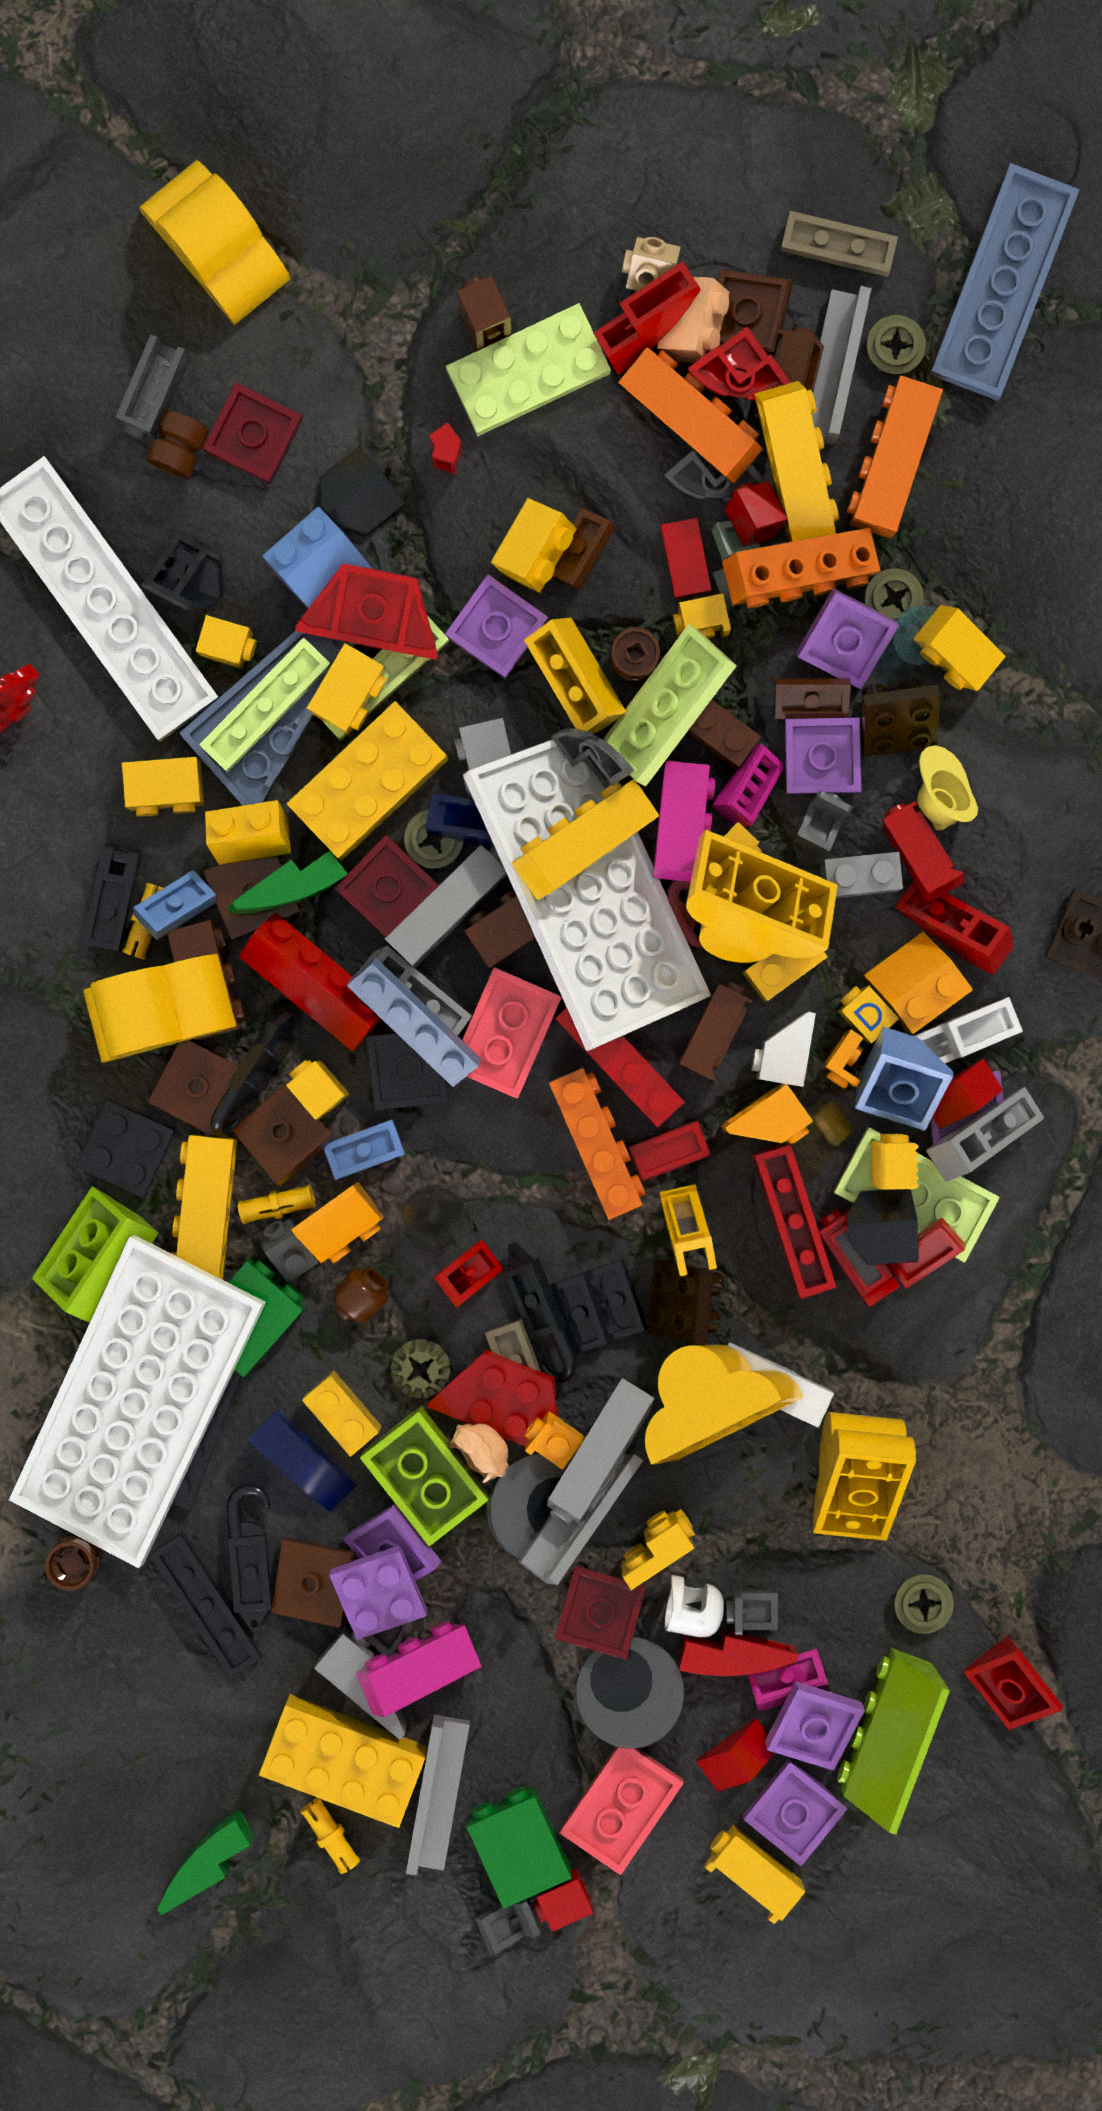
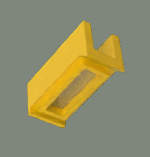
M696 1184L660 1192L664 1218L680 1276L687 1275L683 1252L704 1248L709 1269L717 1268L712 1238L707 1227Z

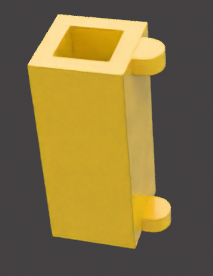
M734 1824L727 1832L722 1830L711 1843L710 1849L712 1851L704 1868L709 1872H712L715 1868L719 1869L770 1911L767 1919L773 1924L779 1919L782 1921L805 1893L802 1880Z

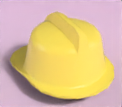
M929 746L923 750L919 759L923 784L917 798L921 812L932 822L937 831L944 830L957 821H972L978 814V806L960 761L953 753L940 746Z

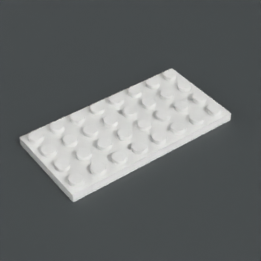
M550 740L474 768L463 774L586 1051L592 1050L711 996L669 904L661 882L658 878H652L653 865L638 832L538 901L513 866L512 862L524 855L519 848L537 836L543 842L550 837L547 831L548 828L566 817L569 823L576 819L577 816L573 811L590 799H593L595 804L603 800L600 792L605 788L584 759L575 766H572L554 740Z
M136 1235L130 1236L9 1500L129 1564L140 1568L148 1556L266 1302Z

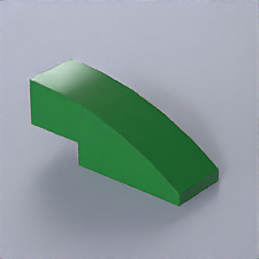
M331 851L325 853L302 871L298 869L291 859L233 901L227 907V910L230 914H254L278 910L298 904L324 892L340 882L348 874Z
M240 1809L218 1823L185 1857L173 1875L157 1908L160 1915L226 1878L230 1867L227 1859L251 1845L254 1833Z

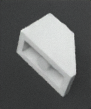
M803 1013L762 1042L761 1050H754L751 1070L757 1071L756 1079L804 1086L816 1013Z

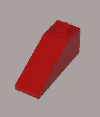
M913 881L896 904V908L962 959L991 975L995 974L1014 948L1009 926L947 893L927 904Z

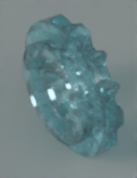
M917 605L907 609L898 618L897 623L899 627L893 635V645L899 657L905 662L920 666L928 663L920 654L922 648L913 638L919 632V627L922 628L937 609L925 605Z

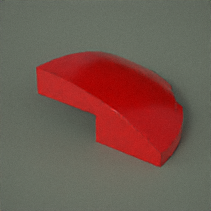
M745 327L720 347L718 345L688 368L692 376L710 391L723 397L728 395L746 398L747 401H756L755 393L791 383L773 356L766 354L748 327Z

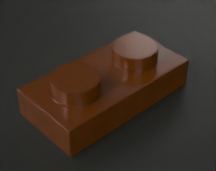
M584 508L580 509L572 523L577 528L573 535V540L561 555L551 577L577 591L581 588L616 528L610 520Z
M775 679L774 718H849L850 679Z

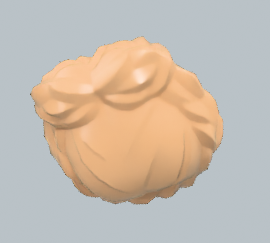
M458 1424L449 1446L450 1448H457L462 1452L468 1468L484 1477L482 1483H486L498 1476H505L506 1469L509 1466L507 1463L508 1446L498 1432L486 1424H465L463 1426Z

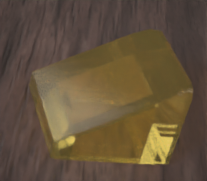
M833 1101L827 1103L811 1115L814 1124L832 1146L837 1147L853 1130L851 1124Z

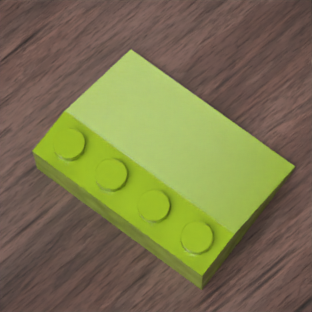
M891 1648L888 1657L882 1656L876 1671V1678H879L875 1691H869L863 1705L864 1713H866L861 1727L857 1725L851 1736L850 1747L853 1750L849 1761L843 1760L841 1763L837 1782L840 1783V1789L846 1799L886 1831L896 1835L950 1690L932 1663Z

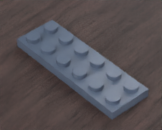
M1010 163L929 375L999 401L1080 189Z

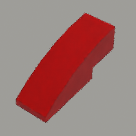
M683 261L620 302L619 304L624 313L593 333L617 374H620L634 364L647 347L651 350L676 325L701 291Z
M723 1628L720 1642L684 1635L677 1664L679 1671L712 1676H738L784 1667L797 1662L799 1654L793 1645L746 1633L735 1635L734 1630Z

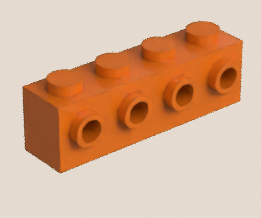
M647 347L618 383L735 484L763 450L755 441L759 434L744 420L739 425L734 423L728 417L732 410L716 396L711 402L701 393L705 387L691 374L688 373L685 378L681 377L675 371L679 364L663 350L656 355Z
M901 375L895 387L888 385L881 407L887 408V412L883 422L876 421L870 442L876 444L872 457L865 456L858 476L865 480L861 492H853L847 509V513L853 514L850 526L859 529L870 528L871 533L889 539L893 538L897 532L943 389Z
M870 528L740 551L722 561L732 605L746 603L747 608L766 605L769 603V598L780 597L781 602L795 600L803 596L802 592L813 590L815 596L827 594L833 588L836 589L835 586L846 584L847 589L859 588L869 584L868 578L881 571Z
M581 1068L549 1082L608 1220L642 1206L640 1197L646 1195L637 1174L630 1177L625 1163L631 1161V1158L623 1140L615 1142L610 1129L616 1127V1124L608 1106L600 1108L595 1095L601 1093V1089L594 1073L586 1074L584 1069Z

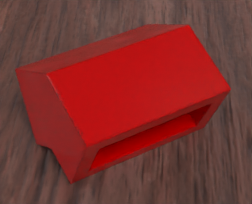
M446 423L429 435L430 446L433 450V466L456 475L463 454L462 443L449 423Z

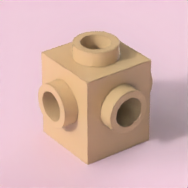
M637 237L634 250H626L622 273L629 274L626 288L637 292L675 267L681 247L667 244L655 237H647L645 239Z

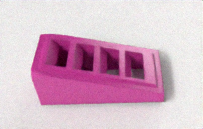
M757 744L719 793L712 807L733 825L739 822L742 826H752L782 773L785 764L763 744ZM759 763L768 769L766 774L757 767ZM752 776L759 782L758 785L750 780ZM744 790L750 794L748 798L743 794Z

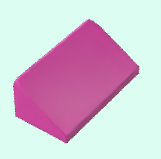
M817 1648L800 1653L795 1663L778 1669L748 1675L758 1711L783 1705L795 1681L825 1691L829 1690Z

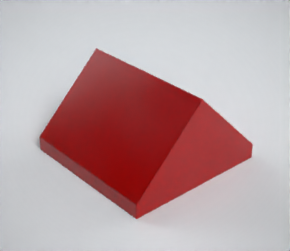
M1008 1635L964 1670L966 1676L1008 1730L1060 1712L1063 1708L1060 1701Z

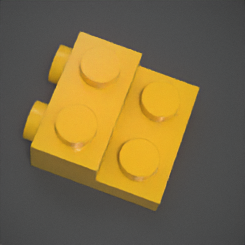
M682 1509L677 1512L672 1510L668 1514L665 1511H661L652 1516L646 1522L648 1527L643 1530L647 1545L644 1547L642 1543L637 1544L623 1555L625 1560L621 1562L622 1575L631 1590L694 1549L691 1537L696 1534L692 1529L691 1522Z

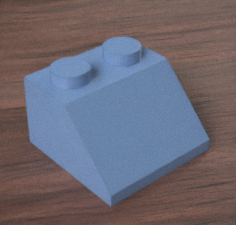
M319 506L263 555L276 575L307 609L342 563L372 568Z
M882 1027L858 1077L861 1082L856 1087L855 1109L925 1131L953 1078V1071L918 1037Z

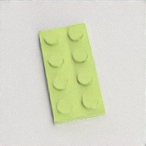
M580 303L446 366V371L477 436L611 374L608 362L593 334Z
M690 624L687 625L626 707L627 713L615 722L603 738L634 769L630 774L631 777L644 786H647L737 666L699 630Z
M869 1127L866 1128L833 1193L854 1203L860 1191L884 1190L872 1186L871 1141H881V1133ZM919 1154L915 1158L919 1161L916 1165L919 1169L916 1173L919 1177L916 1181L919 1186L916 1189H911L918 1220V1233L940 1218H943L966 1244L965 1251L955 1257L966 1262L1000 1197L961 1176L945 1182L933 1161Z

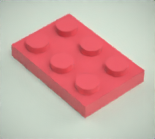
M494 967L462 1039L481 1058L479 1067L466 1077L518 1099L562 997Z
M615 1747L560 1827L559 1833L621 1875L684 1784L683 1779L638 1748Z

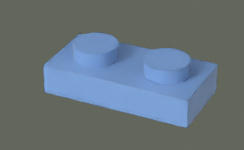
M192 870L134 906V916L158 940L215 904L216 894Z
M393 1119L332 1141L324 1147L335 1180L406 1154Z

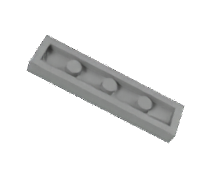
M860 286L857 295L832 289L829 296L820 342L824 345L813 392L817 411L812 413L814 427L820 428L823 441L826 444L835 445L840 435L872 288Z
M624 1454L580 1525L578 1526L572 1521L570 1525H565L550 1515L518 1562L545 1583L558 1585L643 1460L635 1454Z
M434 1715L406 1874L417 1876L418 1866L444 1871L470 1721L440 1715Z

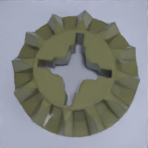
M891 315L884 317L869 332L866 342L868 359L873 362L878 371H884L892 376L909 373L920 364L925 354V335L920 326L906 316ZM895 332H898L899 344L905 345L907 348L901 349L895 360L894 355H892V349L886 348L884 345L891 343Z
M892 568L879 572L871 579L866 588L864 602L866 606L897 621L899 627L909 625L920 614L924 603V592L920 582L914 575L902 569ZM887 589L891 590L893 594L901 593L904 590L907 591L899 601L900 609L896 608L893 604L882 608L881 605H883L888 597Z
M437 809L425 810L414 816L408 823L404 834L405 848L409 856L418 865L430 869L445 867L452 863L459 856L464 842L463 832L458 821L449 813ZM428 824L436 834L449 832V834L444 836L445 838L440 840L442 846L440 847L442 850L441 854L432 845L419 847V845L424 843L423 841L428 839L426 833L428 831L425 827Z
M416 1339L409 1341L397 1350L392 1359L391 1376L396 1387L410 1398L426 1399L439 1393L448 1381L450 1375L448 1356L438 1344L430 1340ZM410 1356L420 1364L425 1361L428 1362L431 1358L433 1359L427 1369L430 1382L421 1375L410 1380L408 1379L414 1370L412 1360L409 1358Z
M919 1573L917 1576L906 1578L900 1588L896 1590L894 1608L898 1619L907 1629L915 1633L929 1634L940 1630L948 1623L953 1613L954 1600L949 1587L935 1575ZM921 1589H923L928 1599L939 1601L927 1606L926 1618H924L918 1606L912 1605L920 1599Z

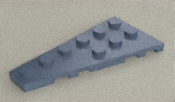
M295 631L179 733L242 806L265 801L314 717L307 707L329 669L229 772L222 768L199 744L303 637L331 665L345 643L352 648L355 647V643Z

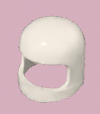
M671 1575V1588L665 1614V1631L700 1638L709 1637L714 1634L721 1624L724 1613V1601L721 1592L710 1584H705L702 1588L684 1586V1577ZM702 1601L700 1610L685 1605Z

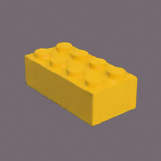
M394 701L301 789L287 805L342 862L448 761V758L438 745Z
M289 1694L259 1776L399 1828L425 1761L427 1745L405 1737L399 1740L387 1730Z

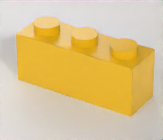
M572 618L552 619L524 639L575 729L584 730L590 734L597 733L627 713Z

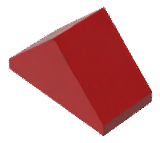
M984 1058L953 1076L932 1117L939 1129L978 1111L1003 1091Z
M480 1240L439 1270L434 1278L457 1308L504 1268L484 1241Z
M754 1718L696 1759V1762L719 1792L752 1781L775 1753L767 1750L765 1740L768 1733L759 1720Z

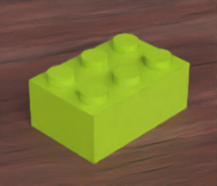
M420 1406L363 1450L360 1459L427 1545L431 1546L486 1503L489 1499V1492L474 1472L468 1468L467 1463L456 1449L450 1448L449 1440L424 1408Z

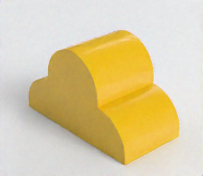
M198 160L194 161L139 206L140 212L233 325H236L291 280L285 266L264 239L258 225L243 203L216 173L211 174Z
M705 830L698 840L686 908L692 918L701 923L699 941L702 947L718 958L739 963L761 961L773 953L790 958H809L817 956L828 949L838 885Z
M218 954L190 958L163 966L119 974L90 984L91 987L83 990L102 1063L236 1027Z
M718 1344L693 1345L677 1349L667 1357L659 1372L658 1390L664 1408L652 1417L646 1429L645 1448L651 1465L682 1459L804 1398V1395L798 1384L786 1373L774 1369L752 1370L746 1358L730 1346Z
M827 1412L820 1443L819 1478L814 1501L813 1533L887 1541L916 1463L914 1439L907 1436L906 1425L903 1419Z

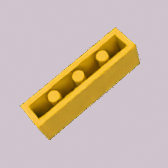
M799 381L755 393L777 499L788 518L783 525L785 537L789 542L836 534L834 522L839 520V514L834 499L829 500L827 486L831 485L832 481L827 464H822L819 450L824 449V441L820 428L814 427L812 413L817 411L812 391H807Z
M634 779L624 786H621L619 782L610 785L600 792L603 798L602 801L595 804L593 799H590L573 811L577 816L576 819L569 823L566 817L548 828L547 831L550 837L543 842L537 836L519 848L524 855L512 862V864L537 901L555 891L659 817V814Z
M193 1134L189 1135L188 1142L183 1141L181 1146L180 1163L186 1164L184 1179L179 1178L177 1184L176 1200L182 1201L181 1215H175L172 1230V1236L178 1238L177 1253L171 1252V1254L223 1280L238 1139Z

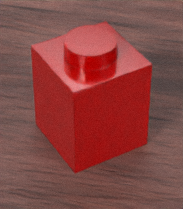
M769 481L756 485L749 482L739 486L734 490L733 497L724 509L743 547L775 538L788 519Z
M578 1868L571 1870V1879L538 1893L537 1899L533 1901L540 1921L544 1922L547 1920L552 1932L593 1914L592 1899Z

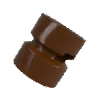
M165 410L157 428L160 438L152 440L145 460L166 473L189 480L197 462L194 451L202 450L210 430L186 415Z
M630 628L621 632L616 637L611 650L610 664L614 674L626 683L638 684L646 681L658 665L660 647L657 639L651 632L643 628Z
M72 1533L66 1535L49 1552L46 1558L45 1571L48 1579L54 1586L62 1590L81 1588L98 1571L102 1563V1549Z

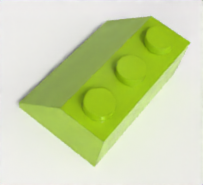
M92 1186L32 1279L66 1313L90 1323L129 1237L136 1235L152 1244L159 1232L141 1216Z

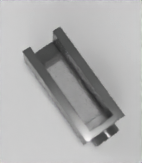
M150 334L116 415V419L124 425L123 432L140 440H144L145 435L157 439V428L162 415L168 409L184 369L191 360V357L184 348L179 346L177 350L162 344L158 337Z

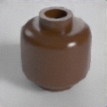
M369 1267L351 1270L335 1287L333 1297L337 1304L335 1307L337 1313L348 1322L354 1320L366 1323L370 1321L388 1301L387 1281L379 1272Z

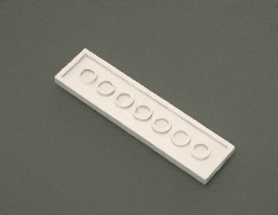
M45 456L0 487L1 524L159 742L219 699L213 688Z

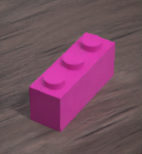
M665 760L652 878L691 882L699 837L705 830L711 831L712 814L705 813L706 801L713 800L715 791V778H709L710 765Z
M450 1621L439 1623L429 1629L431 1635L421 1640L418 1637L408 1639L397 1645L399 1651L387 1657L385 1654H380L365 1661L366 1668L356 1672V1676L372 1715L386 1717L482 1667L465 1625L451 1624Z

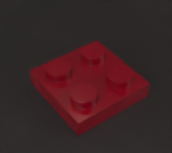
M235 382L202 449L204 452L271 485L297 433L303 416Z
M385 835L335 889L375 928L387 937L439 885Z
M575 1566L555 1639L627 1660L646 1586L638 1585L631 1590L623 1579Z

